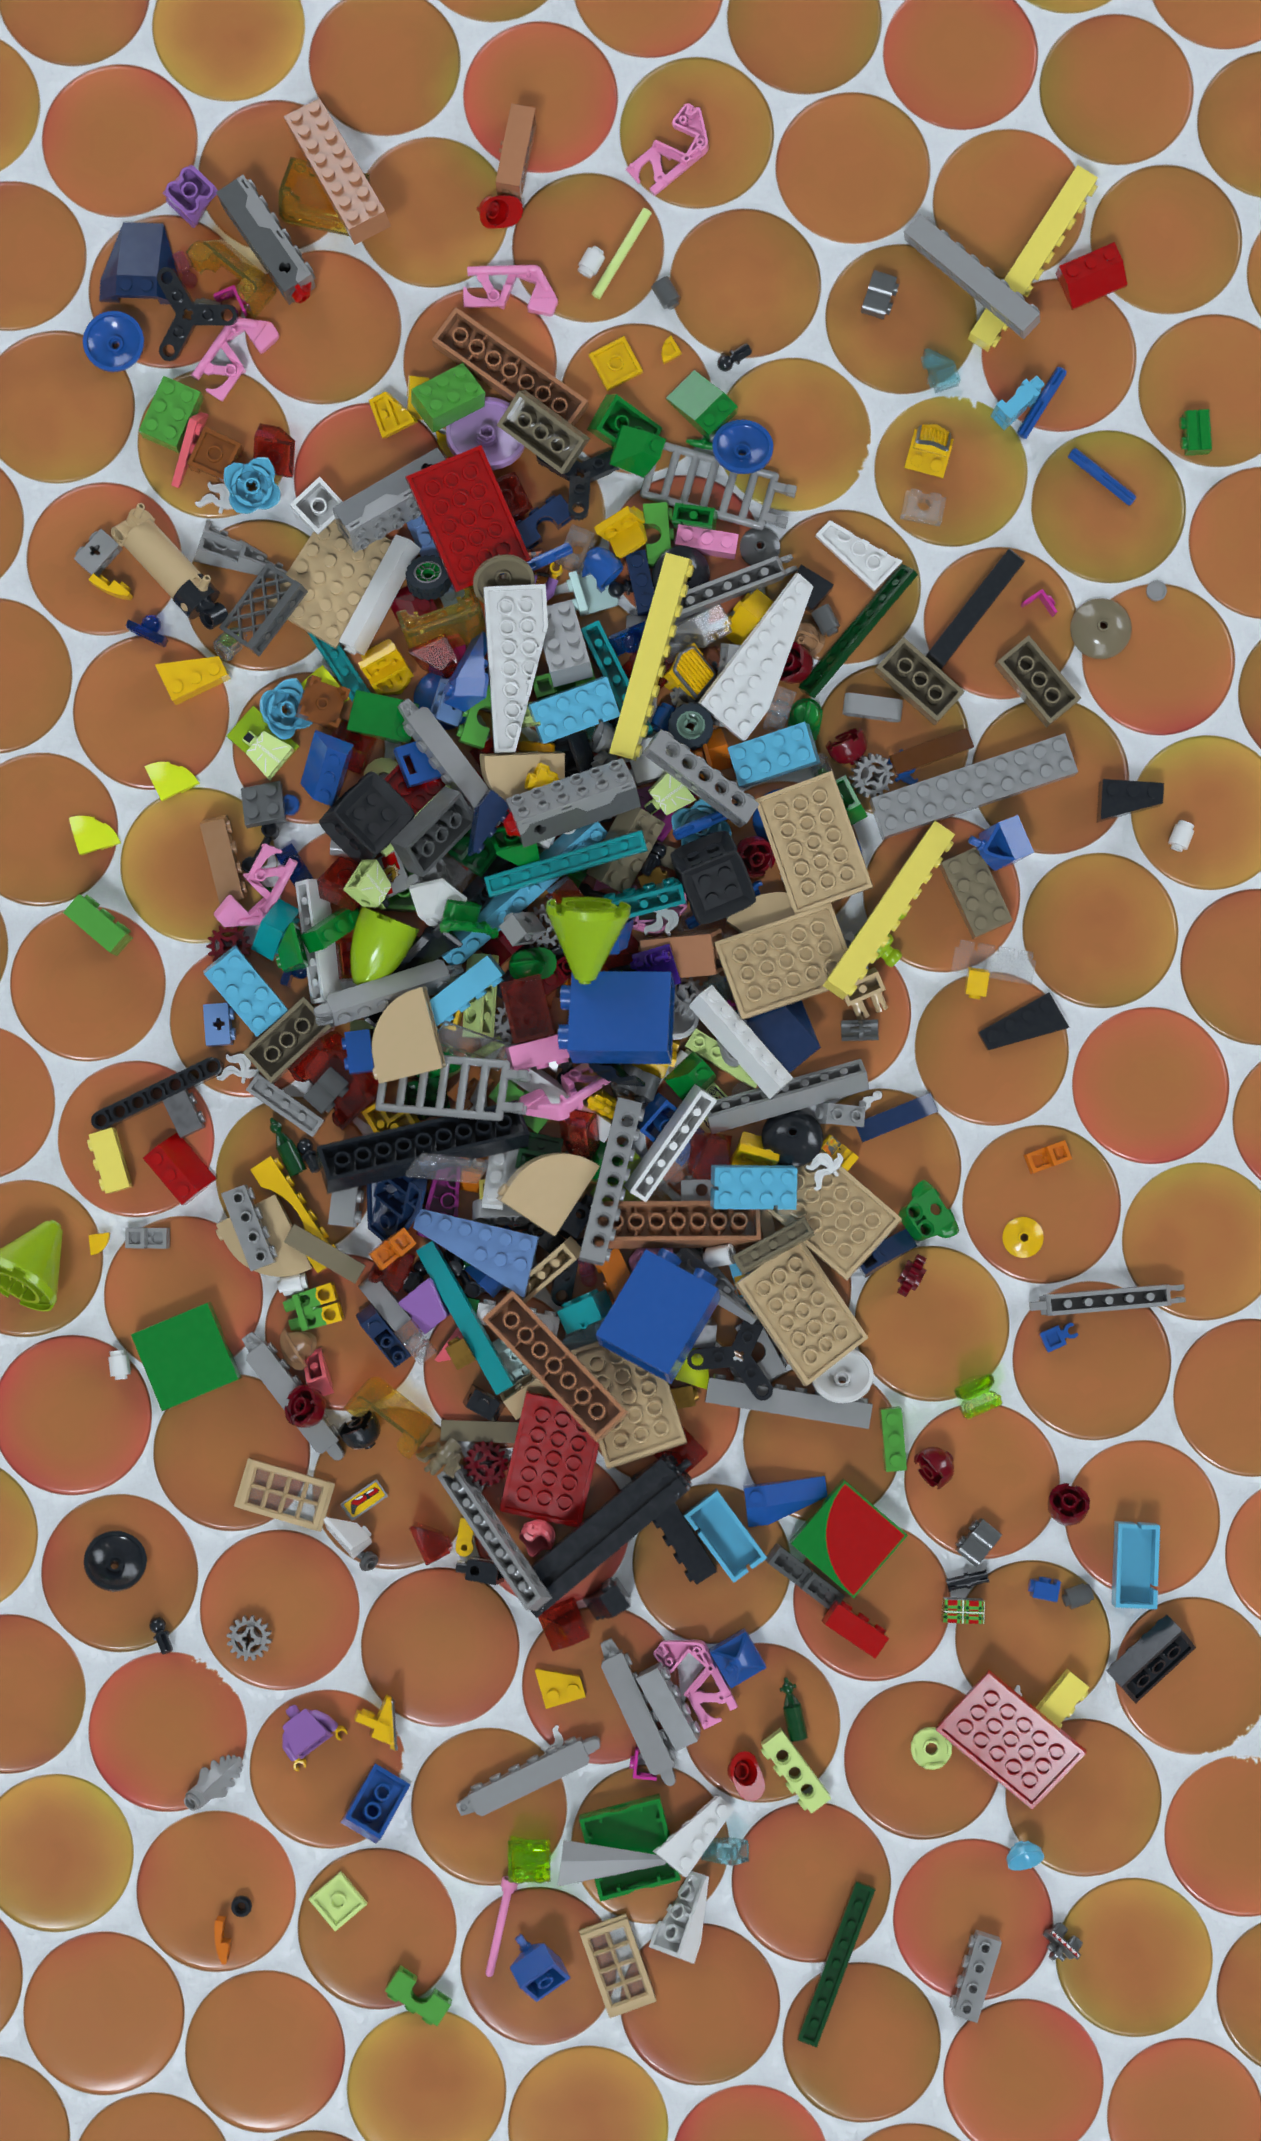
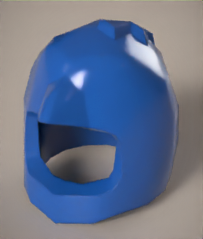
M595 547L586 553L582 577L593 575L597 581V589L602 593L620 575L623 565L620 559L610 550L603 547Z

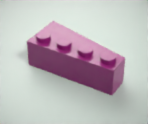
M460 1163L434 1170L423 1209L458 1217ZM416 1231V1234H417V1235L422 1236V1237H426V1236L423 1235L422 1233Z

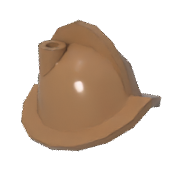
M802 618L794 642L803 645L814 657L825 645V637L821 634L816 623Z
M284 1328L280 1335V1347L285 1360L296 1370L306 1368L305 1359L310 1357L315 1351L317 1345L316 1337L307 1331L288 1333L287 1329Z

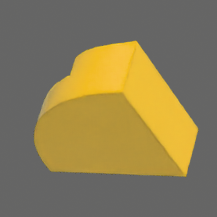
M672 336L665 340L662 347L661 358L663 364L677 358L682 353Z
M110 1232L89 1235L91 1255H96L104 1250L110 1240Z

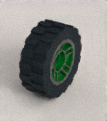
M424 555L413 560L407 566L405 573L407 586L414 597H418L421 600L438 599V597L444 596L449 591L452 583L440 557Z

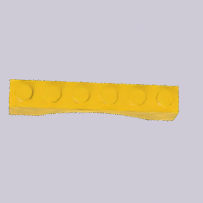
M270 1156L250 1169L261 1187L281 1195L294 1207L306 1231L330 1244L327 1240L329 1237L327 1231L323 1226L319 1228L316 1220H318L312 1209L308 1211L306 1208V1199L301 1192L297 1193L293 1186L296 1184L290 1175L286 1176L282 1171L284 1166L278 1157L275 1159L273 1156ZM306 1255L317 1273L327 1268Z

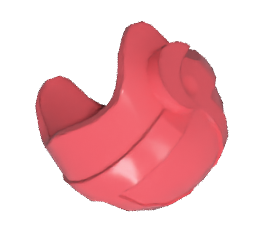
M532 1520L522 1527L519 1539L526 1546L529 1556L536 1557L542 1550L552 1549L556 1535L554 1528L547 1521Z

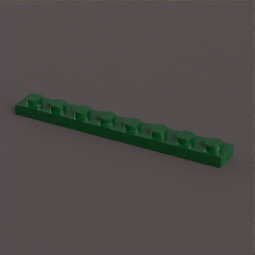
M900 565L811 671L807 679L800 684L798 688L803 693L815 698L821 692L828 681L917 577V572L906 565Z
M855 1880L797 2036L798 2041L817 2048L874 1896L875 1887Z

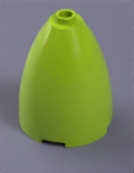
M362 906L355 924L351 943L350 964L353 983L360 985L391 975L406 957L419 929Z

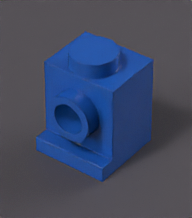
M1039 1576V1580H1029L1028 1591L1033 1598L1057 1602L1061 1581L1054 1579L1051 1582L1050 1578Z

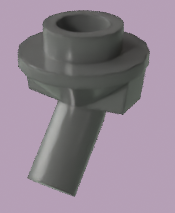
M362 1551L356 1556L361 1559L359 1567L362 1571L372 1570L378 1563V1557L372 1551H367L366 1553Z

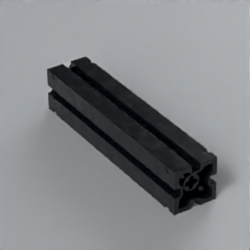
M665 1452L531 1565L552 1597L537 1611H531L536 1618L689 1491L692 1485V1478L685 1470L692 1464L690 1459L686 1458L678 1464V1461L672 1454L668 1455Z

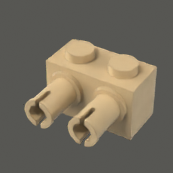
M875 967L869 969L865 977L855 983L858 987L852 996L847 995L844 998L847 1006L852 1005L857 1020H863L861 1011L865 1019L870 1016L863 1002L866 998H871L877 1013L882 1012L879 1003H881L884 1010L888 1008L882 991L886 989Z

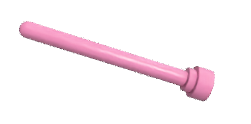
M503 1876L501 1881L503 1896L486 1968V1975L488 1977H492L494 1974L511 1894L514 1893V1890H517L519 1880L509 1876Z

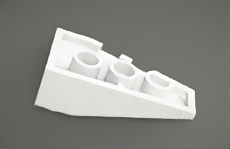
M694 1871L690 1872L678 1891L677 1899L673 1905L670 1904L666 1909L668 1913L662 1921L659 1920L649 1944L650 1948L693 1964L695 1963L702 1938L709 1882L708 1876Z

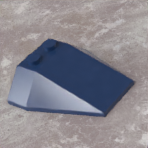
M123 222L100 280V302L120 303V298L158 299L160 304L170 305L157 281V274L164 267L172 268L177 272L164 224ZM170 272L164 273L163 281L170 284L173 280L172 274Z
M802 1000L743 1020L789 1073L821 1048Z
M424 1172L368 1184V1229L382 1241H385L403 1227L408 1231L422 1209L428 1175Z

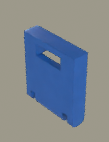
M416 741L396 747L393 750L407 788L439 779L442 776L437 769L432 768L427 755L420 752L417 748ZM410 756L415 768V774L410 775L404 759Z

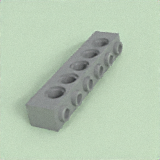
M661 729L656 733L642 753L739 828L749 821L759 806V803L755 801L752 795L740 790L735 782L727 780L719 770L706 764L705 759L693 754L688 746L680 744L667 731ZM666 748L671 750L672 756L667 754ZM682 761L688 764L689 769L683 766ZM699 773L705 777V781L699 778ZM715 786L721 789V794L716 791ZM732 798L737 801V806L732 803Z

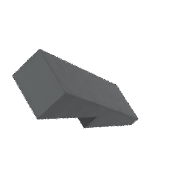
M778 1543L768 1553L765 1559L768 1564L827 1609H830L835 1600L841 1603L844 1599V1594Z

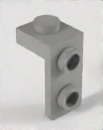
M820 1103L816 1108L815 1117L819 1124L864 1127L865 1107Z

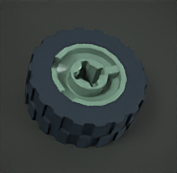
M682 704L670 715L668 731L680 744H685L689 749L696 750V748L703 747L705 743L707 744L711 738L713 720L707 709L701 707L700 704ZM689 723H692L695 726L692 731L691 729L687 728V725Z

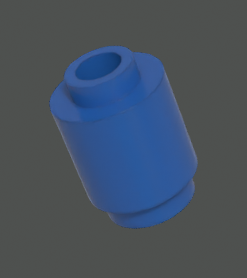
M663 702L661 706H658L650 723L653 726V731L658 733L662 729L669 732L668 722L670 715L676 709L675 707Z

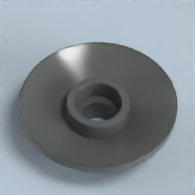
M752 528L743 535L740 541L741 556L749 565L778 556L780 552L778 537L767 528L763 530ZM757 543H763L764 547L762 549L757 548Z

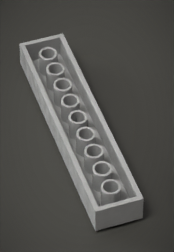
M1064 733L873 797L869 803L881 838L884 840L932 824L934 821L938 822L1075 776L1078 773V769Z

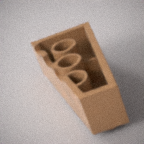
M227 815L205 819L200 823L219 903L221 904L228 895H232L236 900L243 899L248 891L245 880L242 881L240 873L243 870L240 860L237 861L236 853H238L236 842L232 838L231 822L228 820Z

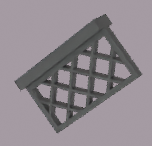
M267 563L219 628L260 657L308 591L302 584L296 580L294 581ZM271 570L275 573V580L266 582L265 577ZM289 582L292 584L287 591H280L281 583ZM276 585L277 593L267 595L266 587ZM262 588L263 596L254 598V591ZM277 598L278 603L276 606L268 609V600ZM264 601V610L255 611L254 603ZM250 604L251 613L241 615L242 607ZM265 614L264 622L256 625L255 616ZM251 617L252 626L243 628L242 619ZM238 620L239 629L231 631L227 629L231 622ZM253 631L252 638L249 642H246L243 633Z

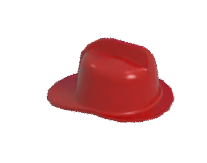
M488 196L477 206V211L479 212L482 225L486 228H508L517 224L521 219L523 205L515 196Z
M742 1751L737 1753L728 1765V1777L734 1783L740 1797L746 1801H756L764 1793V1777L755 1756L751 1752Z

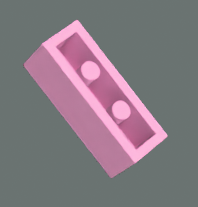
M678 524L675 546H688L698 550L703 555L735 560L739 534Z
M558 1034L505 1047L507 1059L510 1062V1070L529 1071V1068L534 1066L538 1070L549 1067L548 1063L556 1061V1064L569 1062L568 1058L570 1057L567 1049H559Z

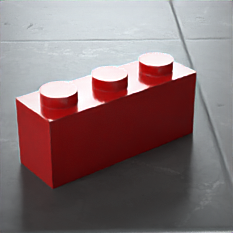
M835 1600L821 1621L827 1627L876 1659L889 1640V1637L885 1634L887 1630L877 1623L875 1626L868 1622L870 1619L861 1612L858 1615L851 1611L853 1607L845 1601L839 1603Z

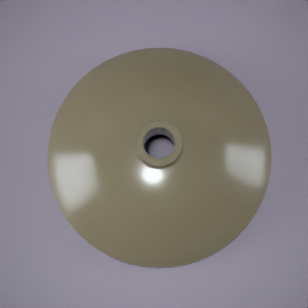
M498 555L486 560L478 567L473 577L474 592L483 604V587L535 585V577L531 566L522 558L513 555Z
M1104 598L1093 599L1081 605L1073 615L1070 625L1071 638L1077 649L1084 655L1094 659H1108L1119 654L1128 644L1132 631L1131 621L1125 609L1115 601ZM1100 623H1105L1107 628L1102 629Z

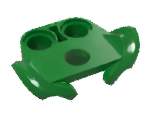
M446 900L440 923L442 933L456 930L486 933L492 939L497 938L499 934L496 927L492 929L486 921L478 922L481 905L468 901Z
M926 1180L920 1181L913 1188L911 1201L907 1206L900 1209L899 1216L902 1218L901 1222L916 1241H923L937 1235L942 1238L953 1237L959 1232L954 1215L939 1198V1192ZM932 1204L939 1206L940 1213L938 1215H934L931 1212L930 1207ZM909 1210L913 1212L914 1217L909 1215ZM920 1227L924 1228L925 1235L921 1232Z

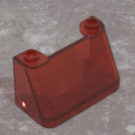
M331 1031L318 1038L288 1070L296 1081L306 1082L309 1080L314 1085L329 1067H333L350 1082L348 1085L350 1090L343 1098L339 1096L334 1101L336 1106L334 1107L335 1111L332 1113L333 1123L344 1130L364 1110L376 1102L379 1082L378 1079L374 1078L373 1072L351 1075L349 1070H345L344 1058H347V1050L342 1048L341 1038L343 1036L337 1031Z

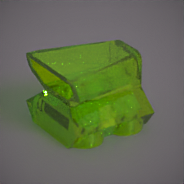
M991 1374L972 1376L961 1381L954 1389L956 1397L964 1399L959 1408L964 1418H973L1003 1404L1001 1395L990 1390L994 1384V1378Z
M509 1836V1883L551 1882L550 1839L528 1840L517 1836Z

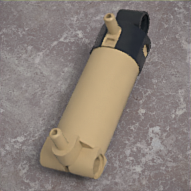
M138 503L136 508L129 512L126 520L111 529L112 537L121 548L125 546L190 620L200 616L202 624L207 629H214L223 623L228 616V611L223 604L216 602L220 592L210 582L211 577L203 575L154 523L155 518L148 511L144 510V504Z

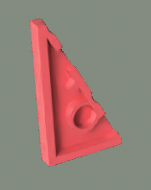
M200 412L189 418L171 484L174 487H181L188 469L187 462L208 419V414Z

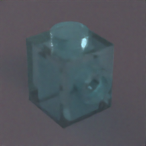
M720 974L708 977V981L703 982L704 989L713 985L726 1001L734 1000L726 976L720 977Z

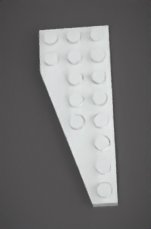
M795 573L698 702L741 741H746L770 708L811 595L813 586L799 573Z
M546 584L483 587L494 754L516 752L548 628Z

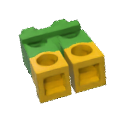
M334 1282L292 1295V1298L283 1302L286 1312L296 1310L298 1318L288 1320L291 1331L301 1329L305 1331L345 1320L340 1302L319 1308V1305L339 1300Z

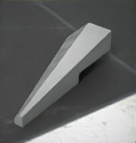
M206 521L194 558L195 562L253 575H259L266 564L269 563L284 574H287L288 571L282 569L283 564L280 562L275 565L267 560V555L242 540L237 541L228 537L227 531L223 529L220 532L212 527V522ZM270 570L266 577L275 579V573Z
M681 1248L676 1254L682 1260L679 1267L691 1274L694 1273L696 1268H701L714 1275L718 1279L715 1287L719 1289L721 1298L717 1305L753 1325L758 1317L746 1306V1300L744 1298L740 1299L735 1293L736 1288L719 1268H709L704 1263V1251H700L698 1248Z
M564 1840L558 1886L619 1875L660 1865L663 1866L666 1862L654 1854Z

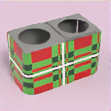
M943 1597L941 1621L944 1623L985 1624V1601L981 1598Z

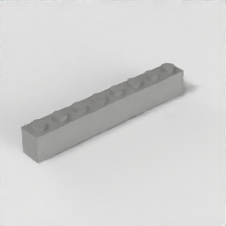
M920 214L904 230L906 242L1023 340L1040 323V311L1035 305H1029L1021 293L1012 291L1005 280H999L992 269L982 266L975 255H969L962 244L952 241L950 235L942 229L940 231L932 219L929 217L925 218Z
M858 1059L795 1077L771 1099L760 1088L717 1100L710 1110L706 1120L711 1134H715L869 1090L867 1072L862 1060Z
M714 1374L713 1377H709L705 1402L866 1429H869L873 1406L872 1403H868L867 1398H860L849 1403H836L825 1399L817 1391H815V1394L807 1393V1389L801 1387L789 1390L787 1385L775 1384L772 1396L767 1400L761 1401L754 1397L742 1378L734 1377V1380H728L726 1375ZM760 1384L756 1390L757 1394L760 1396L766 1395L768 1393V1386Z

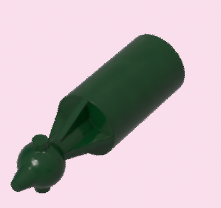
M270 1118V1130L276 1134V1149L290 1177L307 1170L293 1140L281 1131V1123L274 1118Z
M785 1677L784 1683L779 1689L780 1692L786 1694L783 1711L789 1739L791 1742L801 1741L808 1738L802 1706L792 1693L794 1688H796V1684H792Z

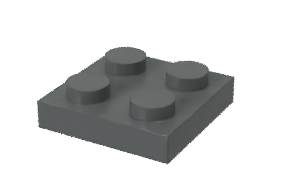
M281 781L241 788L246 828L287 821Z

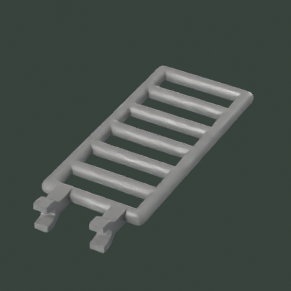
M665 442L663 450L673 453L661 494L649 491L656 468L655 465L644 477L640 496L659 503L667 502V505L675 506V503L707 507L720 464L712 454ZM681 454L692 457L679 500L668 496ZM703 460L710 462L711 467L700 505L688 502L699 461ZM763 468L757 472L750 473L741 509L737 516L727 513L738 475L730 471L720 508L716 510L718 513L717 519L757 530H763L766 523L786 529L788 517L771 514L769 510L775 492L795 498L797 486L779 483V474L777 472ZM758 476L770 479L759 519L755 521L746 517Z
M444 1055L446 1067L441 1068L435 1107H424L429 1072L420 1074L415 1106L404 1105L408 1077L399 1079L396 1104L384 1103L387 1082L378 1084L375 1104L377 1111L501 1121L504 1112L526 1115L527 1106H524V1103H509L505 1101L508 1080L530 1082L531 1073L528 1070H510V1062L508 1060ZM450 1064L462 1065L455 1109L444 1108ZM470 1066H482L476 1110H464ZM490 1067L502 1068L496 1112H484Z

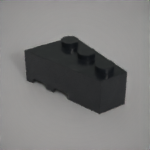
M1102 779L1099 782L1097 823L1159 807L1163 804L1164 783Z
M612 1577L606 1579L601 1583L600 1589L583 1599L596 1621L599 1619L603 1620L604 1618H614L631 1606V1597L617 1577L615 1579H612Z

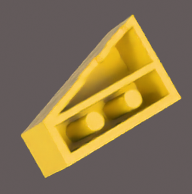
M219 656L155 664L175 705L231 679Z

